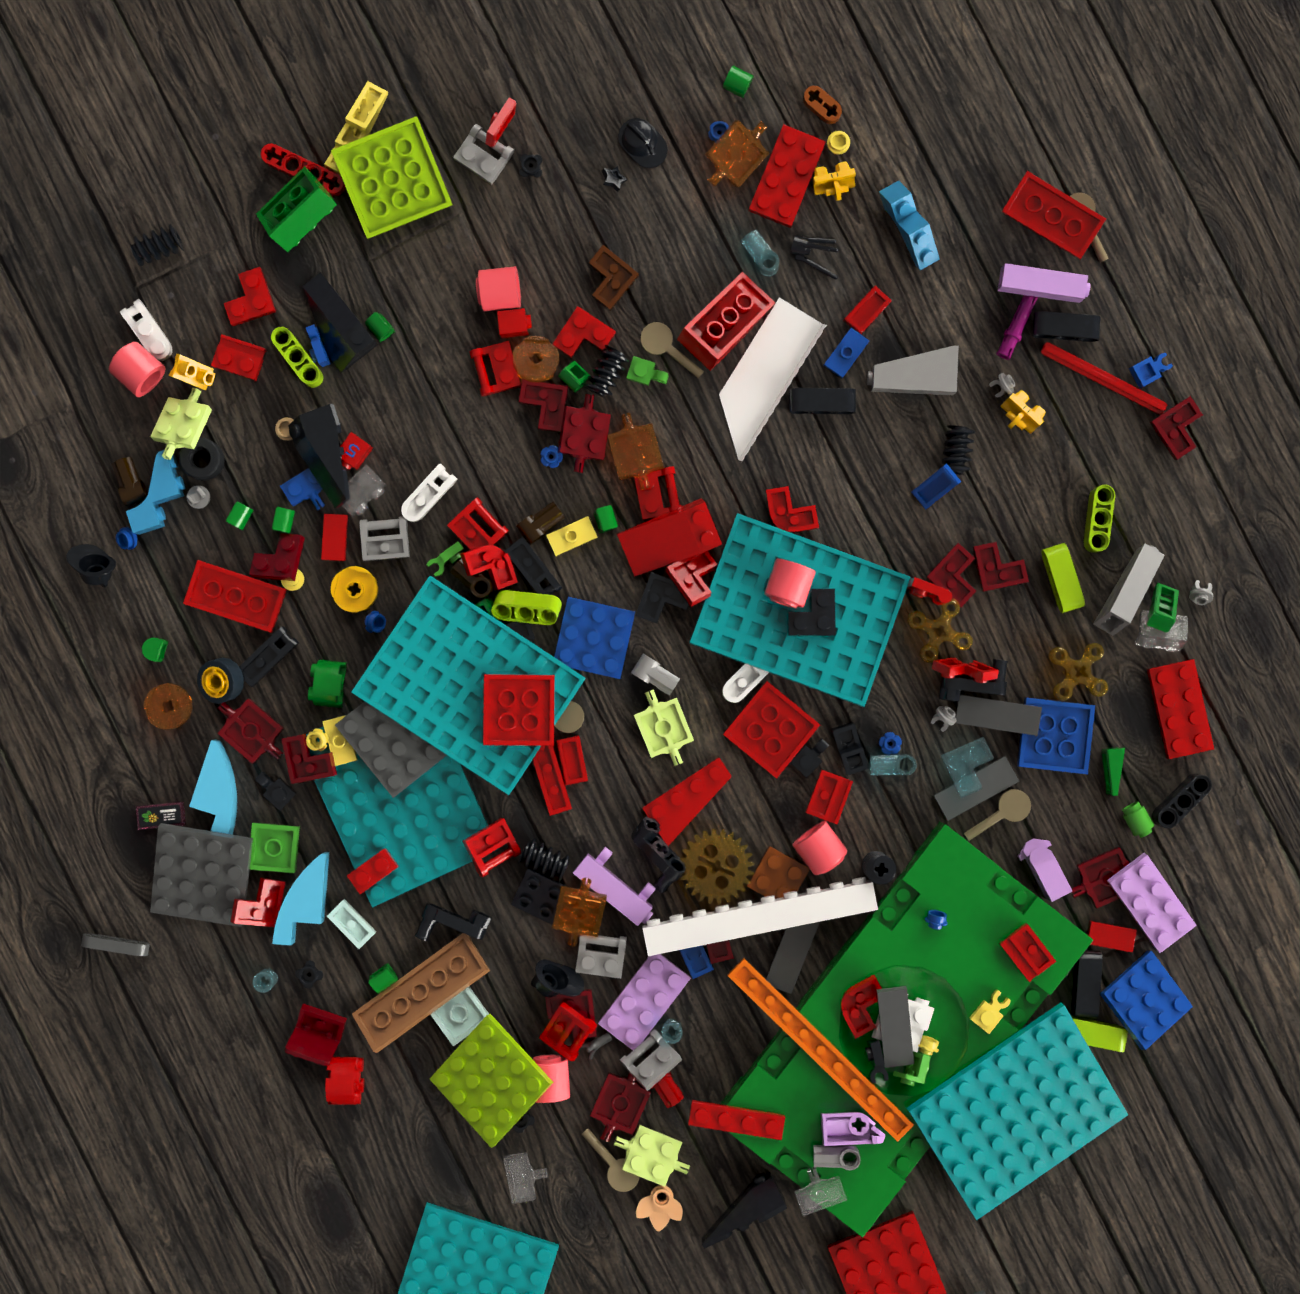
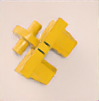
M847 162L838 163L835 165V172L829 174L824 166L815 168L813 177L814 195H834L836 201L841 200V193L849 192V188L855 187V169H850Z
M176 354L175 364L169 376L206 390L208 386L212 385L215 373H213V368Z
M1023 390L1016 394L1013 393L1000 407L1007 412L1006 416L1011 420L1008 424L1010 429L1017 425L1021 430L1025 429L1031 434L1044 422L1042 418L1046 412L1038 405L1030 409L1025 404L1029 400V396Z

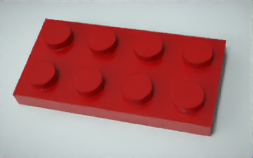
M783 124L749 207V212L791 228L826 141Z
M1029 171L1026 172L1002 210V213L1079 260H1081L1106 221L1105 217Z
M197 560L183 604L273 633L287 589Z
M1194 659L1147 669L1167 759L1214 750Z

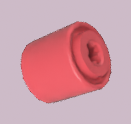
M516 266L478 271V277L476 278L477 299L484 312L521 308L520 283Z
M131 342L120 348L113 356L109 365L110 374L136 397H142L149 393L160 382L166 370L165 366L138 342Z
M777 558L764 594L771 601L795 609L797 607L803 608L816 571L801 564Z
M822 821L807 830L792 845L814 875L825 874L834 869L844 860L848 851L826 821Z
M554 1054L534 1057L535 1063L554 1082L536 1103L558 1102L570 1098L568 1059Z

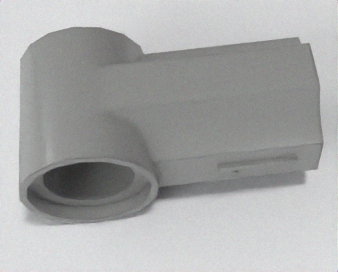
M643 653L631 673L670 695L680 678L662 668L661 664Z
M814 1145V1167L844 1168L850 1171L860 1165V1154L855 1145ZM847 1152H852L856 1155L852 1161L844 1160L843 1156Z

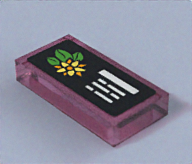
M184 802L136 806L138 830L158 828L161 823L176 826L186 825Z

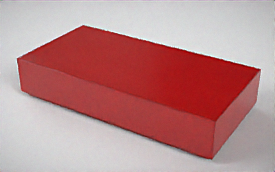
M875 285L843 321L862 334L892 300Z
M324 514L321 560L346 561L348 515Z
M580 736L556 740L565 785L588 781Z
M1089 920L1087 935L1093 939L1090 945L1133 953L1137 930Z

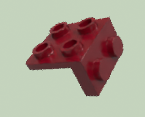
M303 1003L296 1027L284 1051L294 1057H299L318 1065L328 1066L342 1039L347 1018Z

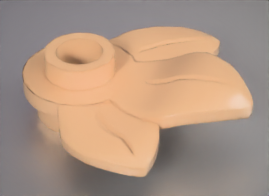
M662 1185L654 1187L649 1196L643 1197L636 1209V1217H649L653 1227L658 1232L668 1224L670 1218L681 1221L683 1215L682 1206L673 1198L672 1190L668 1186L664 1187ZM659 1193L666 1194V1198L663 1200L659 1199L657 1196Z

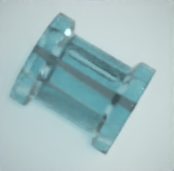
M267 968L261 970L253 978V986L260 993L268 992L278 982L277 973ZM264 976L265 979L270 980V982L267 985L265 982H261V979Z
M675 1019L666 1020L662 1026L663 1039L670 1044L679 1042L683 1035L681 1023ZM671 1026H673L674 1030H677L674 1036L666 1033Z

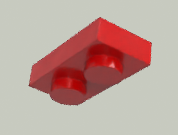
M384 848L348 874L347 877L359 894H362L398 868L399 865L388 850Z

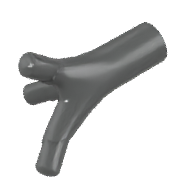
M609 1032L595 1040L584 1042L581 1047L587 1048L586 1051L589 1053L588 1059L592 1060L595 1052L613 1039Z

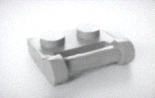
M475 124L453 158L492 185L515 150L497 141L493 147L494 150L501 154L500 159L497 160L474 144L477 138L485 143L487 134L482 131L481 126Z
M404 516L391 520H360L363 561L410 557L408 523ZM394 528H399L400 534L369 537V531Z
M581 931L576 973L621 979L627 937L620 936V938L592 935L588 934L587 931ZM586 943L618 947V953L586 949Z
M655 1029L628 1056L624 1055L619 1060L647 1091L682 1061L681 1056ZM657 1043L659 1047L635 1067L633 1063Z

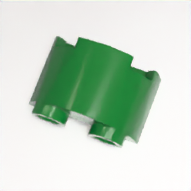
M319 660L317 664H312L310 676L314 680L313 687H309L308 700L313 701V704L317 706L342 708L347 662Z

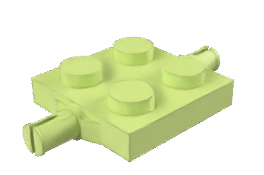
M192 388L188 399L180 400L168 397L150 436L154 441L167 445L162 454L164 459L171 460L176 448L195 449L212 411L208 405L197 403L201 391L197 388Z
M651 690L653 700L649 692L645 693L650 706L645 711L635 714L634 717L651 758L660 754H670L673 764L676 766L678 763L675 756L679 764L683 763L678 749L694 741L678 699L674 698L667 702H658L654 690Z
M640 1124L630 1141L618 1136L615 1138L617 1141H614V1146L626 1150V1157L621 1168L624 1171L664 1187L674 1170L684 1174L688 1173L690 1165L678 1161V1153L682 1142Z

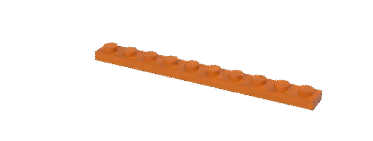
M745 958L727 974L738 987L897 1142L914 1126L913 1122Z

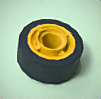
M222 657L208 661L200 667L197 674V684L204 698L212 703L219 704L233 700L241 693L244 677L237 663Z

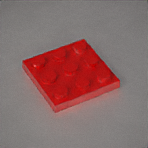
M484 674L483 745L554 746L555 675Z
M766 681L723 735L777 779L819 728L820 724Z

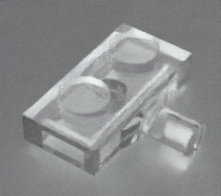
M527 1152L504 1156L503 1160L512 1204L535 1200V1180L548 1178L547 1168L533 1170L529 1163Z
M812 1167L814 1176L810 1168L807 1170L811 1183L805 1188L794 1191L803 1216L847 1201L839 1175L830 1179H820L816 1167Z

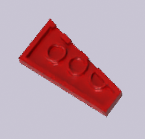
M718 757L642 807V809L649 818L655 819L660 824L659 835L669 846L732 776L720 757Z

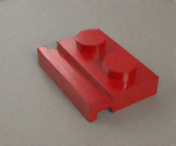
M221 334L211 366L257 381L263 357L267 350L263 347Z
M821 769L805 813L838 824L853 781Z
M1027 923L1023 924L1010 934L1008 938L999 943L1028 982L1032 981L1034 977L1040 975L1056 962Z

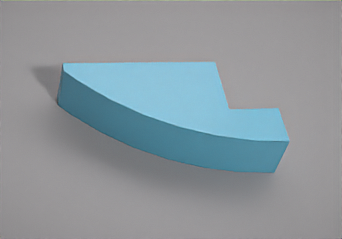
M217 739L211 740L189 807L216 815L211 831L233 835L237 814L235 776L222 742Z
M324 852L315 858L291 886L278 913L272 944L292 945L295 943L297 922L312 924L324 922L330 852Z

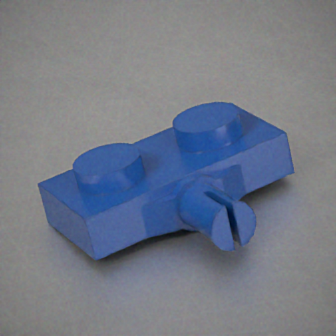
M309 468L280 485L293 507L309 499L314 504L316 510L321 509L320 506L322 508L325 506L318 495L322 488Z

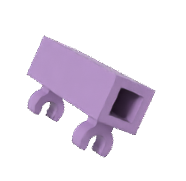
M1005 263L1000 270L998 291L1080 303L1085 297H1088L1090 283H1087L1088 275Z
M605 847L596 859L588 853L573 871V874L637 926L641 922L646 924V921L653 915L651 912L653 906L646 900L655 891V887L648 882L639 894L603 866L612 855L608 848Z

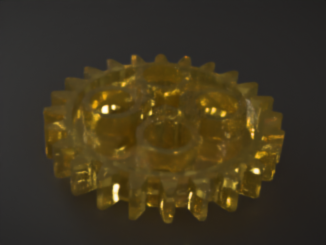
M714 828L709 836L708 832L704 830L703 838L697 834L695 835L696 843L692 841L687 842L691 848L690 850H682L687 857L680 858L686 867V874L681 877V880L688 879L689 883L685 888H694L692 896L699 892L700 901L706 896L708 897L709 904L712 903L714 898L717 899L718 904H721L722 898L725 897L729 903L731 901L730 895L739 898L738 889L742 892L746 891L743 883H751L747 875H753L754 872L749 870L748 867L753 866L754 862L748 861V858L753 854L745 853L748 844L741 846L742 838L734 840V832L729 836H725V829H722L720 835H717V831ZM707 845L716 846L718 852L715 857H709L705 853ZM728 855H735L738 858L739 863L736 867L727 865L726 857ZM702 856L712 863L718 860L721 862L720 866L734 872L736 876L733 877L720 869L714 872L712 865L700 861L698 857ZM702 865L706 867L708 872L706 877L700 878L696 875L695 869L697 866ZM718 876H725L729 882L728 886L720 888L716 884V878Z

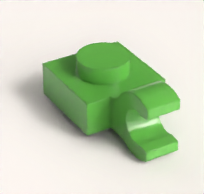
M633 356L627 380L649 386L651 380L666 384L669 375L667 372L654 370L656 365L654 362Z
M457 541L439 554L437 558L429 560L427 566L430 567L433 564H438L439 570L434 573V576L438 577L443 574L446 563L451 562L454 564L461 559L460 554L465 549Z

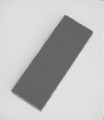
M960 695L956 723L1038 736L1042 707Z
M1003 756L933 796L946 820L949 821L1019 782V779L1006 756Z
M820 922L785 928L766 976V980L774 988L792 994Z
M907 987L877 989L884 1067L914 1064Z

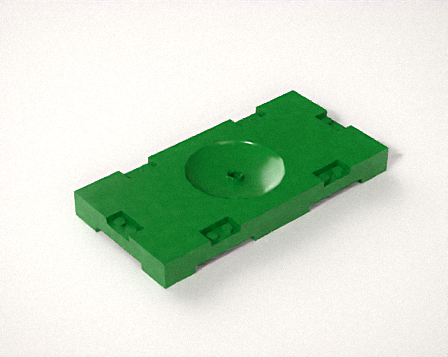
M940 821L911 857L912 860L878 902V910L871 911L857 931L852 933L799 1001V1005L796 1008L869 1079V1073L873 1065L871 1061H867L865 1048L868 1047L867 1041L875 1039L872 1037L873 1030L855 1039L841 1011V1000L844 993L851 986L875 974L882 989L906 986L909 1000L915 1001L916 997L930 1001L928 1006L933 1007L934 1011L928 1030H924L923 1035L939 1041L937 1047L939 1052H933V1055H929L931 1058L925 1083L915 1082L914 1086L900 1083L901 1078L893 1076L894 1071L905 1073L906 1065L885 1068L888 1073L887 1081L883 1079L882 1073L879 1072L875 1075L876 1083L874 1085L913 1122L914 1126L897 1142L782 1028H780L745 1075L740 1077L720 1103L722 1105L785 1115L782 1140L733 1132L729 1133L769 1165L772 1164L794 1181L810 1197L862 1238L906 1183V1177L930 1148L906 1108L1021 1030L1047 995L1051 996L1093 941L1091 937L1023 886L949 826ZM939 910L946 913L947 926H942V929L939 930L930 928L924 920L928 915V911ZM1025 923L1031 927L1056 960L1053 965L1040 975L1034 977L1030 982L1026 980L999 944ZM998 989L1001 992L997 998L998 1002H1003L1005 998H1009L1011 1002L1008 1007L999 1010L1003 1018L991 1033L988 1034L969 1017L983 1000L990 1003L992 1001V993ZM878 1002L866 1008L874 1024H876L879 1014ZM860 1112L875 1122L874 1126L885 1134L883 1143L855 1145L859 1150L861 1161L860 1165L854 1170L813 1166L814 1145H822L820 1113ZM856 1118V1122L852 1123V1127L859 1131V1127L863 1126L864 1123ZM847 1152L844 1154L843 1159L852 1161L856 1155L852 1152Z

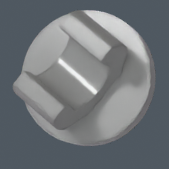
M1001 373L998 375L999 379L989 384L990 387L996 384L1001 386V391L995 395L996 397H1001L1006 392L1008 394L1014 393L1013 387H1015V382L1009 374Z
M193 486L189 489L186 498L190 506L201 509L209 504L210 493L203 486Z
M1196 580L1189 593L1190 600L1198 605H1205L1213 600L1212 584L1208 583L1205 588H1200V581Z
M939 706L931 723L934 724L937 720H942L944 724L941 727V731L944 732L949 725L956 723V714L948 706Z

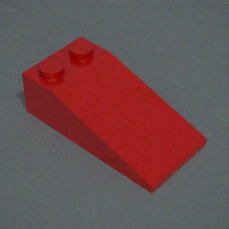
M741 272L684 327L677 340L711 371L775 305V302L746 274Z
M702 498L617 534L634 577L722 545L707 505Z

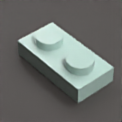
M345 899L327 915L358 949L376 933L374 928Z

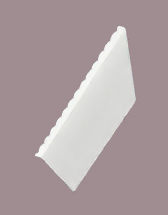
M780 297L719 394L739 461H743L745 455L749 452L756 437L760 434L763 426L767 423L768 418L780 402L781 397L785 394L793 378L798 373L799 368L803 365L805 358L809 355L823 329L827 326Z

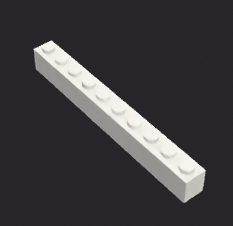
M866 877L852 879L853 883L843 885V882H835L829 884L830 888L820 889V886L807 888L806 893L798 894L797 891L786 892L782 898L775 899L774 895L762 897L761 902L757 903L746 900L738 902L737 907L729 908V905H721L715 907V911L706 913V909L693 911L692 916L683 917V914L672 915L668 921L660 922V919L646 921L647 925L642 926L648 956L878 910L873 882L866 880Z

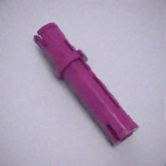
M1023 295L1008 330L1004 331V338L996 353L997 356L1010 360L1017 342L1021 341L1022 331L1038 297Z

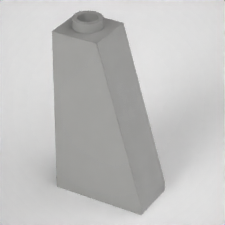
M950 346L874 365L872 371H868L867 385H871V392L954 395L957 392L959 346Z
M1143 544L1138 548L1093 625L1112 636L1129 625L1165 555L1152 545Z

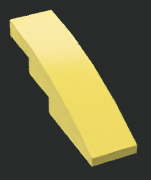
M367 81L346 116V123L336 138L333 149L370 134L388 96V91ZM330 153L324 166L326 169L341 176L334 157Z

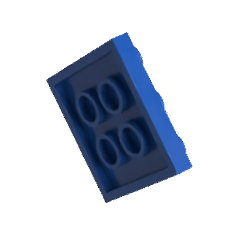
M568 597L554 657L572 669L621 679L635 611Z
M1025 698L1024 705L1042 707L1038 736L1022 733L1020 735L1017 766L1088 774L1095 705Z
M1146 951L1100 993L1101 997L1141 1050L1148 1049L1193 1007L1152 951Z

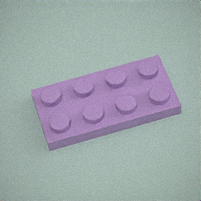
M1141 854L1107 880L1157 952H1163L1197 926L1147 854Z
M662 954L648 956L599 1020L598 1024L630 1049L634 1050L644 1041L691 979V976Z

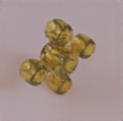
M954 598L948 603H942V614L938 619H928L923 612L918 610L908 615L907 621L911 628L924 629L929 634L928 643L920 650V657L924 662L931 663L938 658V647L944 641L952 642L957 649L962 651L968 650L972 646L973 639L969 633L956 632L951 627L952 618L960 611V604ZM953 604L955 609L949 611L947 610V605ZM913 617H920L921 622L914 623L912 620ZM942 625L946 633H941L940 636L936 635L934 628H939ZM961 638H966L968 642L963 645L959 642V640ZM931 650L934 654L929 657L926 656L925 652Z
M1088 644L1084 649L1083 657L1079 660L1071 659L1063 647H1055L1050 650L1048 656L1050 662L1060 665L1066 670L1065 680L1056 684L1053 688V695L1056 699L1065 701L1071 698L1074 686L1079 683L1085 684L1093 696L1101 697L1107 693V682L1091 674L1092 663L1100 660L1104 655V649L1100 644ZM1093 648H1095L1097 651V654L1095 656H1093L1091 653V650ZM1057 652L1061 654L1060 660L1056 659ZM1081 668L1082 676H1075L1077 672L1074 669ZM1097 684L1101 685V690L1099 692L1096 690ZM1061 688L1065 689V694L1063 696L1060 694Z

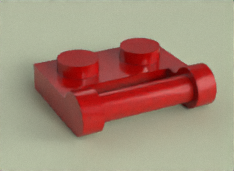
M509 341L469 351L471 359H474L481 388L479 390L481 396H488L521 387ZM487 355L490 357L497 383L490 386L483 361V356Z
M674 466L634 474L642 520L658 517L682 506L679 504L674 479ZM665 476L671 507L664 508L658 477Z
M478 497L447 524L470 550L483 545L494 546L509 532L505 526L502 527L483 507L482 501ZM473 511H476L495 532L492 537L470 516Z
M916 577L909 580L907 589L910 590L909 594L915 597L923 598L927 596L931 598L935 605L948 603L952 599V593L948 589Z
M504 818L498 819L462 841L480 877L489 874L488 871L512 856L517 857L521 854V850ZM507 843L508 849L487 862H483V857Z
M563 1002L539 1039L569 1061H575L579 1055V1049L589 1034L595 1031L597 1024L592 1019H586ZM577 1025L581 1028V1031L572 1045L567 1046L564 1043Z

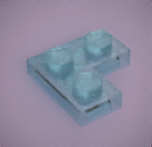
M984 737L941 755V759L960 798L982 790V785L973 768L994 758Z

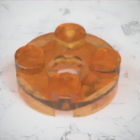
M529 336L523 339V342L517 345L513 352V366L517 375L521 379L530 382L550 380L559 365V352L557 348L547 338L542 336ZM536 354L542 361L535 364L529 358H533Z
M161 684L151 689L144 701V710H146L149 722L155 727L165 730L179 728L186 723L191 715L192 698L183 687L177 684ZM171 700L174 709L166 713L165 707L162 705L164 702Z

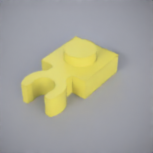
M998 989L992 993V1001L990 1003L983 1000L969 1017L988 1034L991 1033L1003 1018L999 1010L1008 1007L1011 1002L1009 998H1005L1003 1002H998L997 998L1001 994Z

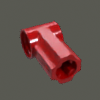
M671 1071L652 1087L655 1088L667 1108L675 1106L684 1098L683 1093L671 1077Z

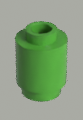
M1139 801L1122 809L1124 813L1123 818L1133 836L1139 835L1142 838L1152 833L1151 828L1154 827V823L1144 805H1140Z

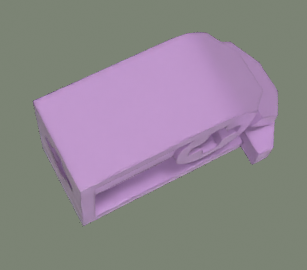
M1033 838L1025 843L1018 854V858L1020 861L1026 859L1044 897L1053 902L1071 893L1072 889L1052 851L1047 849L1051 846L1050 841Z
M820 1113L823 1146L880 1144L884 1142L885 1134L874 1126L876 1123L863 1113ZM856 1118L864 1123L863 1126L859 1127V1131L852 1127V1123L856 1122Z

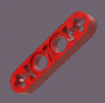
M267 144L261 150V158L265 164L284 174L294 177L304 166L309 171L317 169L320 173L317 180L321 184L323 182V186L331 196H339L345 190L342 177L331 170L276 144ZM275 150L276 155L282 158V162L276 158L269 160L267 153H272ZM291 159L299 162V166L295 171L287 169V163ZM325 174H327L326 179L328 181L335 182L337 180L340 186L338 188L334 187L331 190V186L324 182Z

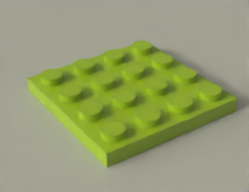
M417 116L331 150L367 239L453 205Z
M491 1014L486 1015L430 1078L431 1082L491 1148L496 1146L554 1083Z

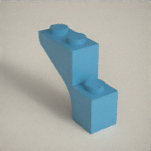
M900 181L879 191L884 210L891 216L898 227L916 267L922 270L940 260L930 224L917 212L911 192Z
M164 450L156 454L146 499L139 506L126 511L134 534L140 535L165 527L163 520H166L163 508L159 507L158 504L184 496L185 484L182 477L177 475L176 468L178 463L174 454L171 460L162 457Z

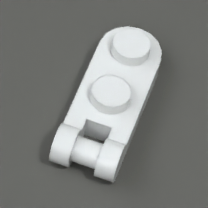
M137 299L133 302V306L128 309H122L120 311L122 317L129 324L144 348L158 361L168 359L172 354V345L142 301ZM140 312L143 317L136 322L133 316Z
M439 464L403 503L401 512L404 518L410 522L421 520L458 479L453 474L449 475L445 471L446 468ZM438 477L444 482L440 487L434 483Z
M744 664L724 684L722 688L723 697L731 703L741 701L769 672Z

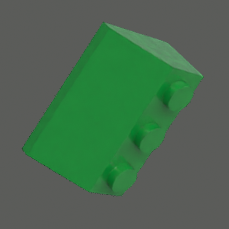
M304 166L256 215L269 237L288 252L297 246L300 240L309 231H312L321 219L330 214L337 203L325 187Z

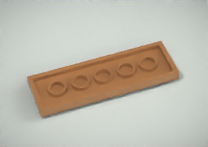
M462 933L360 1007L352 1015L373 1052L378 1053L488 973L490 969L469 935Z

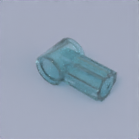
M757 229L751 231L740 241L757 264L762 275L767 277L775 275L779 269L778 254L771 250ZM771 259L775 265L767 268L763 265V262Z
M908 754L870 755L871 776L911 775L917 767L914 757ZM903 758L910 759L912 763L908 771H902L899 767V763Z

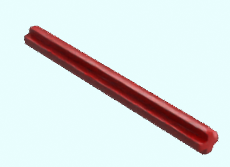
M1046 342L1041 349L1042 355L1158 415H1162L1166 410L1167 403L1050 342Z

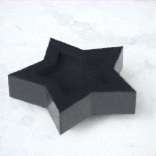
M618 166L613 170L607 168L602 170L605 177L603 185L611 186L617 192L620 190L621 184L627 181V178L620 174Z

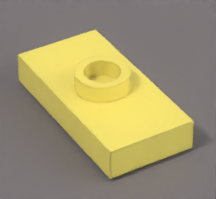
M588 516L546 535L555 556L598 538Z
M346 715L322 721L325 733L329 739L328 745L330 752L333 753L335 766L358 760L356 751L335 726Z

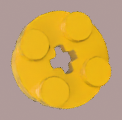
M350 566L337 573L331 583L332 597L337 605L347 612L358 613L368 610L378 596L377 580L368 570L358 566ZM355 583H358V588L361 591L352 596V592L348 590L349 586H354Z

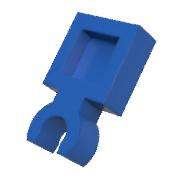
M315 324L306 327L313 347L309 351L314 363L318 362L322 367L330 365L329 357L317 327H315Z
M1166 353L1156 356L1154 361L1152 357H1149L1129 368L1139 389L1162 377L1160 372H1165L1172 368V363L1164 366L1161 362L1162 358L1167 356Z

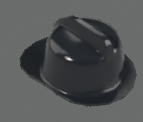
M634 118L621 126L618 134L619 143L636 163L646 168H654L663 163L667 156V143L649 122L644 119Z
M80 544L71 548L66 555L69 565L79 573L81 579L86 584L107 587L112 571L116 567V561L95 545Z
M546 959L540 960L536 964V974L531 981V986L535 987L541 995L548 998L559 994L575 997L583 992V978L573 968Z

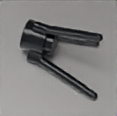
M795 235L791 253L796 255L795 260L803 261L835 280L838 279L836 274L804 257L805 255H810L811 248L837 253L839 251L838 248L815 244H835L837 242L836 239L804 235L800 237Z

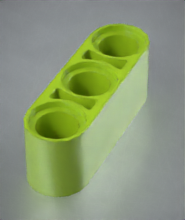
M285 327L275 328L272 331L271 340L299 379L308 387L316 388L320 386L323 381V374L294 334ZM282 334H288L289 337L285 344H279L278 342ZM301 352L302 359L294 363L292 361L293 355ZM312 370L316 371V378L312 381H307V373Z
M1109 485L1098 486L1089 495L1084 547L1091 553L1105 550L1110 542L1115 491ZM1099 490L1106 493L1107 499L1105 502L1098 499L1097 494ZM1096 513L1103 515L1104 522L1102 525L1096 523ZM1094 536H1098L1101 540L1099 548L1094 547L1092 544Z
M1061 543L1042 549L1043 562L1060 612L1065 613L1084 607L1083 593L1067 545Z
M502 590L497 594L491 612L499 620L552 625L557 621L562 603L554 595Z
M1071 1016L1088 1046L1118 1052L1125 1051L1128 1032L1123 1026Z

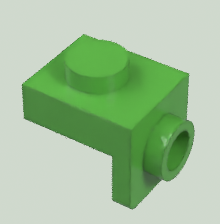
M913 1052L914 1064L906 1065L905 1073L896 1071L893 1073V1076L901 1078L900 1083L914 1086L915 1082L925 1083L931 1058L929 1055Z

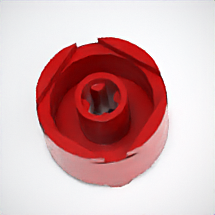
M332 1058L327 1066V1070L331 1071H329L325 1083L326 1101L328 1104H361V1093L364 1092V1078H361V1072L364 1069V1058Z

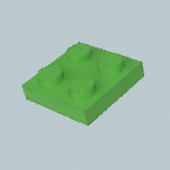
M252 823L251 838H253L250 870L296 873L300 826Z

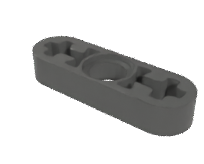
M84 933L81 946L134 956H148L150 943Z

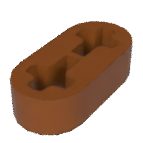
M813 85L806 89L803 102L808 109L827 124H834L839 121L842 108L835 99L818 86ZM809 94H818V101H809ZM825 107H827L829 110H831L832 108L836 109V116L831 115L830 117H828L826 115L827 109Z

